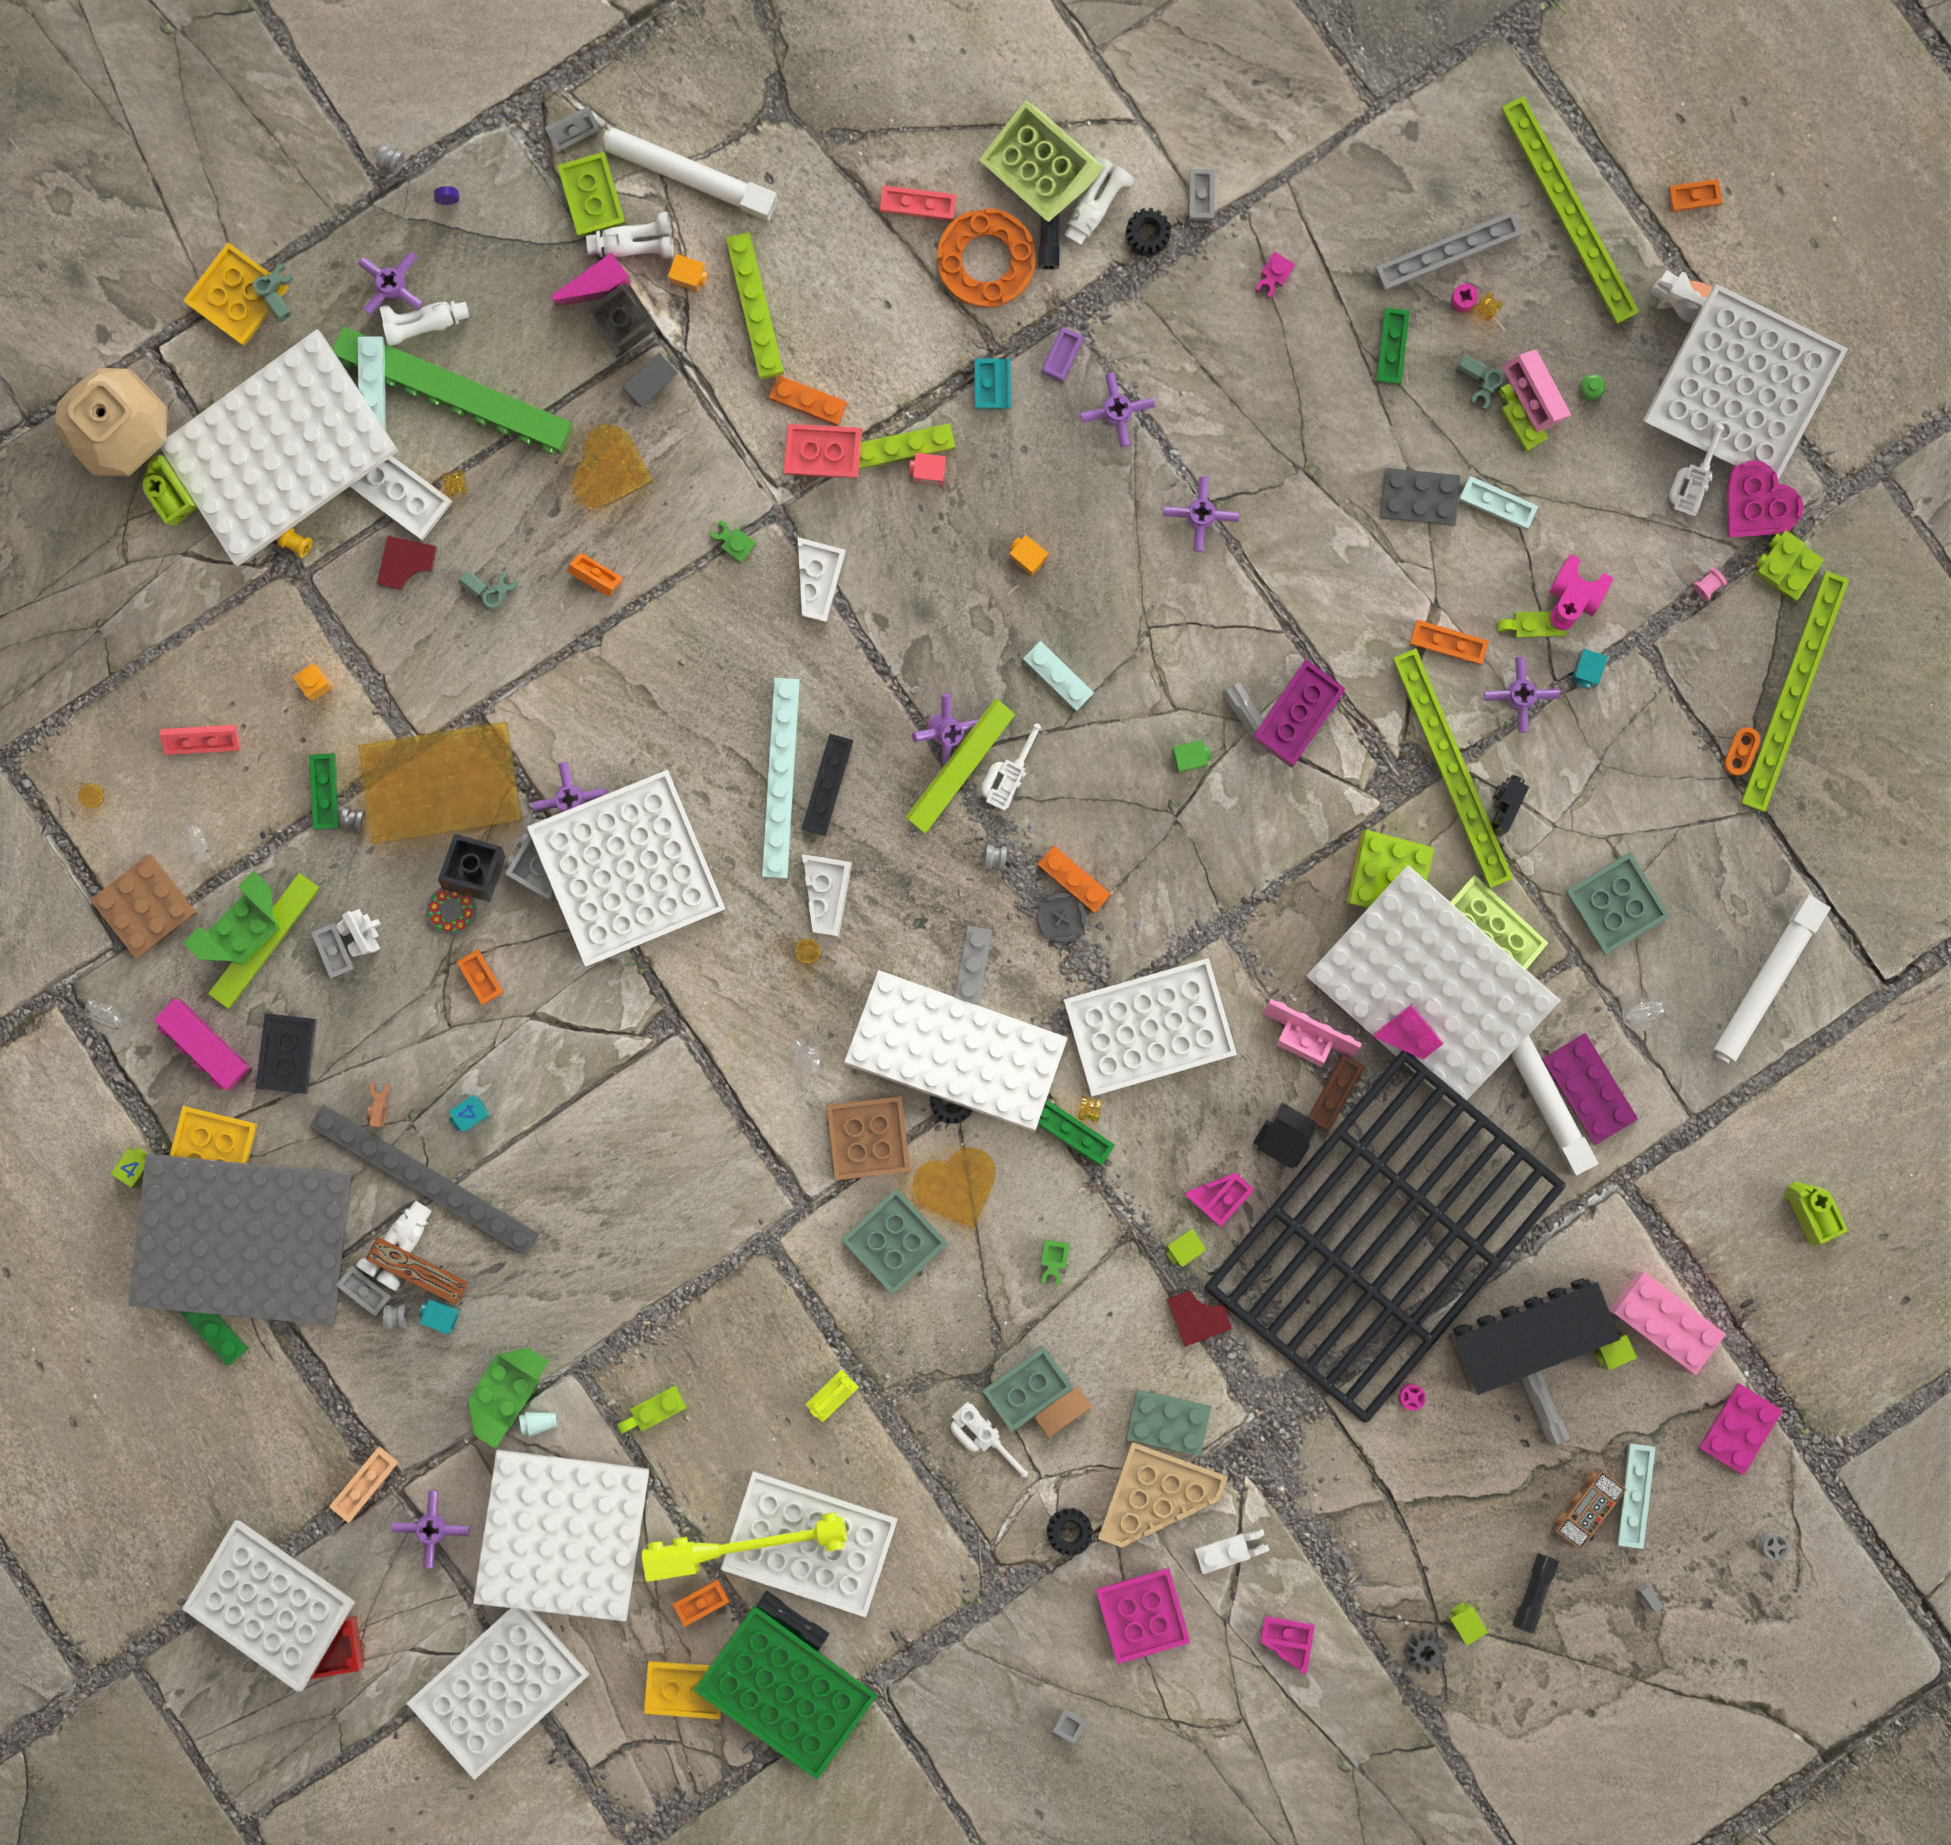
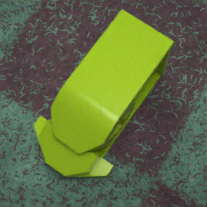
M162 455L151 457L143 480L144 493L165 524L176 526L196 511L198 507L167 458Z
M1798 1181L1791 1182L1786 1187L1784 1198L1789 1200L1810 1246L1821 1245L1848 1231L1832 1195L1827 1190Z

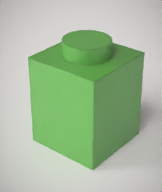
M1203 740L1172 748L1178 774L1205 768L1208 766V760H1211L1209 746H1204Z

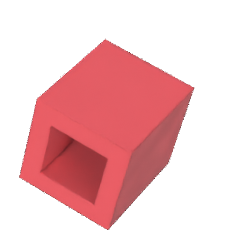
M916 453L915 460H910L909 475H913V482L943 486L946 456Z

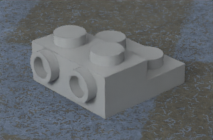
M524 833L516 845L520 848L515 857L510 855L503 867L507 869L505 875L549 900L554 892L530 833L529 835Z

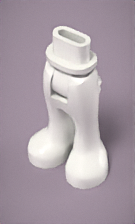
M1098 156L1094 158L1104 168L1092 184L1083 192L1075 205L1071 219L1067 223L1069 228L1064 235L1078 245H1081L1086 237H1090V232L1101 222L1118 190L1121 187H1130L1135 180L1124 169L1116 166L1100 198L1095 201L1099 188L1114 168L1110 161Z
M667 211L659 213L656 221L653 223L617 226L603 230L602 233L601 231H596L594 235H586L588 255L599 254L600 257H604L612 253L614 257L655 253L660 254L665 259L673 258L669 214ZM667 236L645 242L632 241L634 238Z
M453 300L451 305L447 302H438L406 314H395L388 305L380 307L383 328L389 346L398 345L407 338L433 330L443 331L452 324H459V320L469 318L466 301L455 304Z
M415 1200L410 1209L406 1208L405 1213L395 1221L384 1240L394 1245L398 1244V1247L411 1253L420 1240L425 1228L424 1225L428 1224L426 1220L432 1211ZM366 1258L360 1259L356 1266L370 1276L375 1277L380 1267L365 1260ZM385 1269L376 1278L394 1291L400 1285L398 1276Z

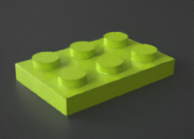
M605 152L557 165L578 238L594 234L596 231H603L626 224Z

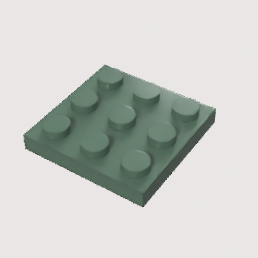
M1631 852L1565 891L1604 955L1670 917Z
M898 1188L893 1190L841 1239L892 1295L948 1244Z

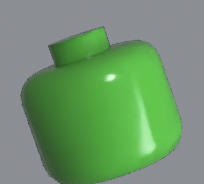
M1595 374L1586 376L1579 385V393L1587 401L1599 399L1605 391L1604 380Z

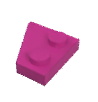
M1412 1003L1373 1034L1376 1039L1423 1060L1444 1044V1041Z
M1235 1172L1189 1190L1184 1195L1216 1224L1222 1227L1255 1189Z
M1264 1615L1260 1642L1269 1649H1272L1300 1672L1307 1674L1315 1625Z

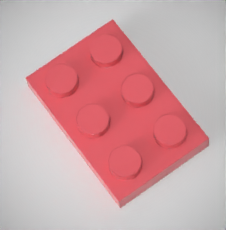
M788 424L783 473L796 476L858 479L863 430L857 427Z

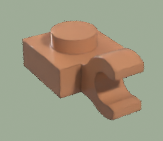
M371 1083L369 1091L375 1101H373V1105L368 1107L367 1120H370V1126L384 1127L388 1103L386 1101L390 1093V1085L385 1084L384 1091L379 1094L376 1092V1083Z

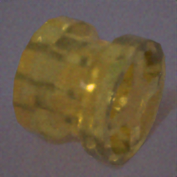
M1489 291L1474 307V310L1477 313L1481 312L1484 315V319L1489 322L1505 303L1501 300H1496L1494 294Z
M458 469L453 474L448 472L442 473L445 490L449 498L454 497L456 493H468V486L462 469Z
M803 939L797 944L795 953L800 962L810 965L819 960L821 949L816 941Z
M1083 1095L1078 1119L1084 1120L1087 1118L1091 1119L1092 1122L1098 1123L1103 1099L1097 1098L1093 1100Z

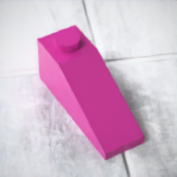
M610 253L551 297L556 306L609 298L615 294L620 295L629 288L631 280L614 255Z

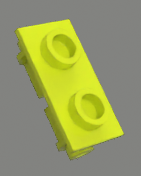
M841 1369L805 1405L823 1423L859 1387Z

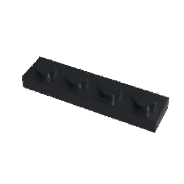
M829 733L802 830L826 837L854 740Z

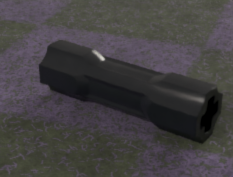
M1060 213L1049 222L1042 216L1040 217L1039 269H1059Z
M1540 1553L1537 1554L1529 1584L1513 1622L1514 1627L1532 1634L1535 1633L1544 1600L1560 1561Z
M767 1590L756 1605V1607L793 1632L816 1651L820 1650L829 1636V1632L807 1620Z

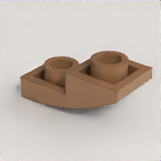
M1077 1386L1033 1419L1049 1439L1072 1421L1089 1411L1092 1406Z

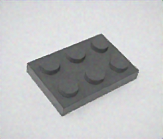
M1386 468L1380 519L1455 526L1460 475Z

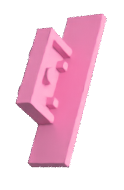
M1271 999L1263 1011V1015L1285 1025L1276 1045L1320 1067L1325 1063L1331 1048L1353 1058L1361 1047L1362 1043L1356 1041L1353 1037L1343 1035L1333 1030L1327 1024H1321L1304 1013L1292 1010L1282 1002Z

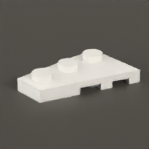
M798 537L802 616L827 623L846 550Z
M802 854L806 874L805 881L809 895L812 931L818 934L839 937L852 863Z

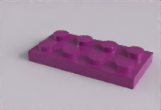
M1305 659L1251 739L1292 768L1346 688Z
M1586 1033L1581 1034L1542 1058L1544 1065L1593 1145H1597L1638 1120Z

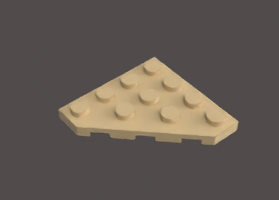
M1131 1442L1098 1539L1124 1547L1175 1521L1196 1513V1511L1219 1502L1228 1476Z

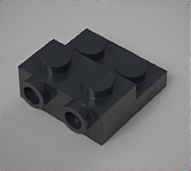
M1511 775L1501 785L1498 784L1492 796L1495 799L1493 806L1500 809V811L1495 813L1491 825L1494 826L1493 831L1495 835L1499 837L1509 832L1530 787L1525 785V780L1518 776Z

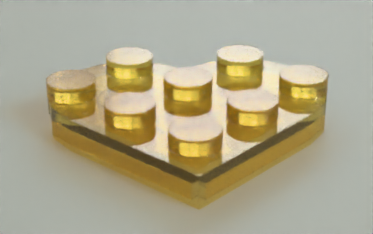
M603 424L596 426L589 432L583 449L586 460L578 465L573 481L575 493L583 503L591 508H601L611 505L654 483L636 446L625 429L617 425Z
M973 1147L962 1148L954 1153L948 1162L940 1160L929 1161L921 1166L914 1175L912 1184L913 1194L918 1202L927 1209L974 1229L995 1180V1163L981 1149Z

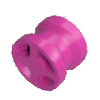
M1468 283L1459 285L1451 297L1452 307L1461 313L1470 311L1478 299L1476 288Z
M1407 1384L1399 1390L1398 1400L1404 1408L1415 1411L1423 1407L1426 1395L1419 1386Z

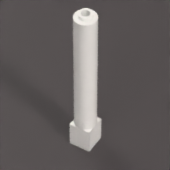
M612 128L611 131L607 130L603 136L602 145H605L604 151L740 207L741 211L769 222L778 202L776 192L752 182L747 184L616 128Z
M1811 895L1802 897L1788 921L1789 925L1713 1050L1717 1053L1715 1056L1717 1059L1726 1064H1729L1730 1061H1737L1812 934L1817 932L1831 907Z
M1528 1035L1511 1053V1056L1559 1146L1558 1150L1571 1175L1577 1176L1598 1165V1162L1585 1137H1582Z

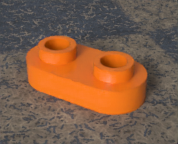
M1745 727L1734 734L1724 759V768L1728 774L1740 776L1749 770L1760 744V736L1755 729ZM1742 737L1749 739L1748 745L1742 743ZM1734 759L1739 761V768H1735L1732 765Z

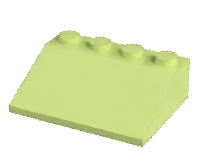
M1027 101L1022 103L979 159L1048 222L1084 192L1104 168L1101 163L1040 109Z
M1476 875L1449 901L1525 969L1530 966L1548 944L1545 939Z

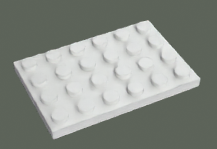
M1209 958L1064 999L1091 1097L1237 1055Z
M753 1471L730 1543L814 1529L818 1520H822V1514L837 1512V1517L843 1516L847 1530V1542H844L845 1548L834 1551H825L824 1546H820L816 1540L730 1553L725 1555L721 1570L866 1617L898 1518Z
M235 1520L182 1609L294 1690L302 1692L355 1601L247 1525Z
M510 1608L410 1699L407 1705L475 1780L588 1677L590 1673L533 1610Z

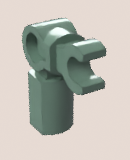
M284 264L277 265L273 274L258 277L253 282V289L256 295L264 299L263 303L279 323L284 322L292 315L291 310L279 294L274 292L279 289V285H287L293 281L291 274L286 277L280 276V273L286 270Z
M1464 354L1456 369L1477 381L1479 379L1483 380L1479 386L1481 390L1472 396L1471 403H1474L1478 397H1482L1485 400L1482 409L1485 410L1490 404V395H1494L1502 384L1503 375L1499 370L1492 369L1489 371L1485 369L1486 366Z
M469 570L458 581L463 588L477 599L482 598L484 606L490 611L498 610L507 597V592L514 591L518 586L516 580L511 585L504 583L508 577L506 572L500 575L499 584L497 586L494 585L491 590H488V585Z

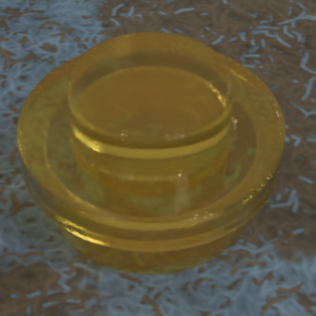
M87 783L79 791V800L85 807L96 808L104 800V791L95 783Z

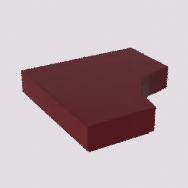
M387 536L377 585L403 590L406 582L413 575L422 571L433 570L437 546Z
M1190 1290L1166 1299L1185 1347L1232 1329L1223 1305L1210 1306L1202 1304L1194 1297Z

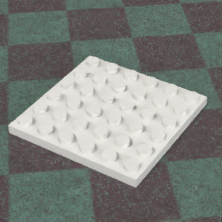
M1714 283L1643 421L1706 452L1716 431L1715 427L1718 424H1722L1724 430L1721 432L1713 453L1714 456L1735 466L1749 460L1762 461L1772 468L1779 480L1848 348Z
M668 770L527 826L585 967L725 910Z
M496 1450L474 1604L626 1621L649 1469Z

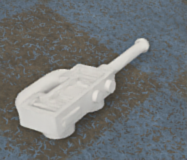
M1718 424L1715 427L1716 431L1704 462L1701 463L1700 467L1690 464V467H1684L1676 474L1669 493L1670 501L1675 505L1674 509L1692 516H1696L1704 493L1709 488L1708 483L1713 478L1712 471H1709V464L1721 432L1724 430L1722 424ZM1686 478L1690 481L1684 496L1679 494Z
M1036 723L1033 725L1028 740L1019 758L1014 763L1006 760L1005 763L996 762L990 767L981 786V793L987 799L986 803L1003 811L1008 809L1016 788H1019L1021 785V778L1024 779L1026 775L1024 772L1025 768H1023L1024 760L1038 731L1041 730L1040 724ZM998 773H1000L1004 777L998 789L995 790L992 788V785Z
M967 1401L952 1415L951 1432L966 1449L978 1452L981 1449L985 1451L992 1446L993 1449L996 1448L1022 1478L1028 1476L1027 1470L1025 1471L1000 1444L1001 1441L998 1439L1000 1437L999 1431L996 1428L993 1429L991 1427L992 1423L989 1420L986 1421L972 1404ZM965 1424L977 1436L974 1441L961 1429Z

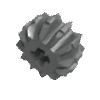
M1424 1629L1420 1631L1421 1638L1412 1633L1411 1637L1415 1640L1414 1643L1410 1641L1405 1642V1645L1411 1648V1650L1404 1652L1405 1657H1411L1407 1664L1410 1667L1416 1665L1415 1671L1418 1673L1424 1667L1425 1672L1431 1674V1666L1439 1671L1441 1668L1437 1664L1438 1660L1443 1663L1447 1661L1444 1656L1440 1655L1448 1652L1447 1647L1441 1646L1444 1639L1442 1637L1435 1639L1436 1632L1431 1631L1427 1637ZM1425 1646L1431 1650V1652L1427 1653V1657L1420 1653L1424 1651Z

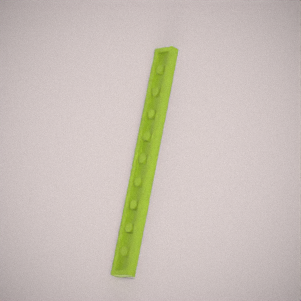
M1522 96L1502 106L1501 112L1615 325L1638 315L1639 310L1525 97Z
M1828 571L1823 573L1740 801L1741 805L1763 813L1766 812L1850 579Z
M1417 649L1392 658L1488 888L1490 889L1514 879Z

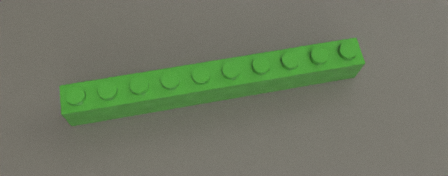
M343 326L332 350L344 368L350 369V366L358 368V337L367 336ZM385 344V385L395 388L396 385L405 388V393L416 398L422 395L428 398L427 402L437 407H441L442 404L450 407L449 411L463 417L464 414L472 416V420L482 426H486L487 423L496 427L495 430L506 436H509L510 433L519 436L518 440L527 445H532V443L541 445V450L551 455H554L555 452L563 454L574 429L571 422Z

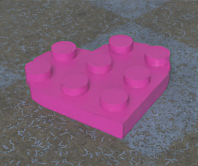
M1749 460L1731 469L1727 482L1728 537L1781 534L1785 530L1789 532L1797 524L1798 520H1801L1804 510L1802 497L1789 485L1779 484L1777 474L1769 465L1762 461Z

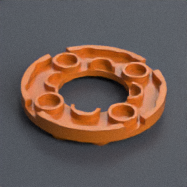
M985 208V210L966 212L949 224L942 234L938 245L937 265L939 275L945 287L958 300L974 307L994 308L1013 301L1028 287L1035 271L1036 252L1032 236L1020 220L1005 211ZM994 236L1001 239L1008 247L1011 254V264L1008 271L1000 279L980 282L973 279L965 271L962 263V254L966 245L974 238Z

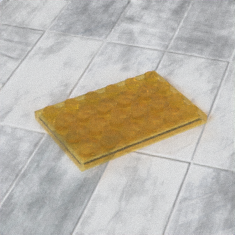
M506 721L358 745L372 844L374 845L523 821L508 722Z

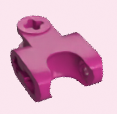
M1572 554L1563 563L1549 589V593L1559 598L1550 614V622L1558 630L1570 629L1582 612L1593 617L1613 581V577L1606 573H1602L1601 577L1595 582L1585 581L1578 573V566L1581 560Z

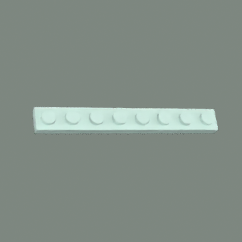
M774 678L763 878L788 879L799 679Z

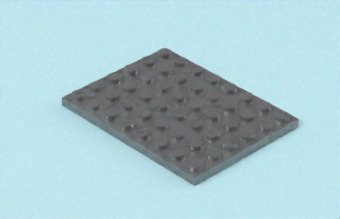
M147 1153L128 1306L335 1325L339 1292L336 1284L340 1281L352 1173Z

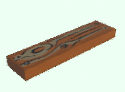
M380 1237L376 1238L365 1259L454 1305H457L468 1284L467 1281Z

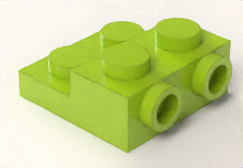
M1785 530L1781 534L1776 533L1769 543V546L1772 548L1767 555L1763 553L1757 560L1755 566L1758 569L1754 575L1796 602L1825 559L1805 547L1806 543Z

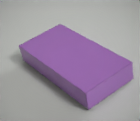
M1061 327L1041 373L1064 383L1084 340V336Z

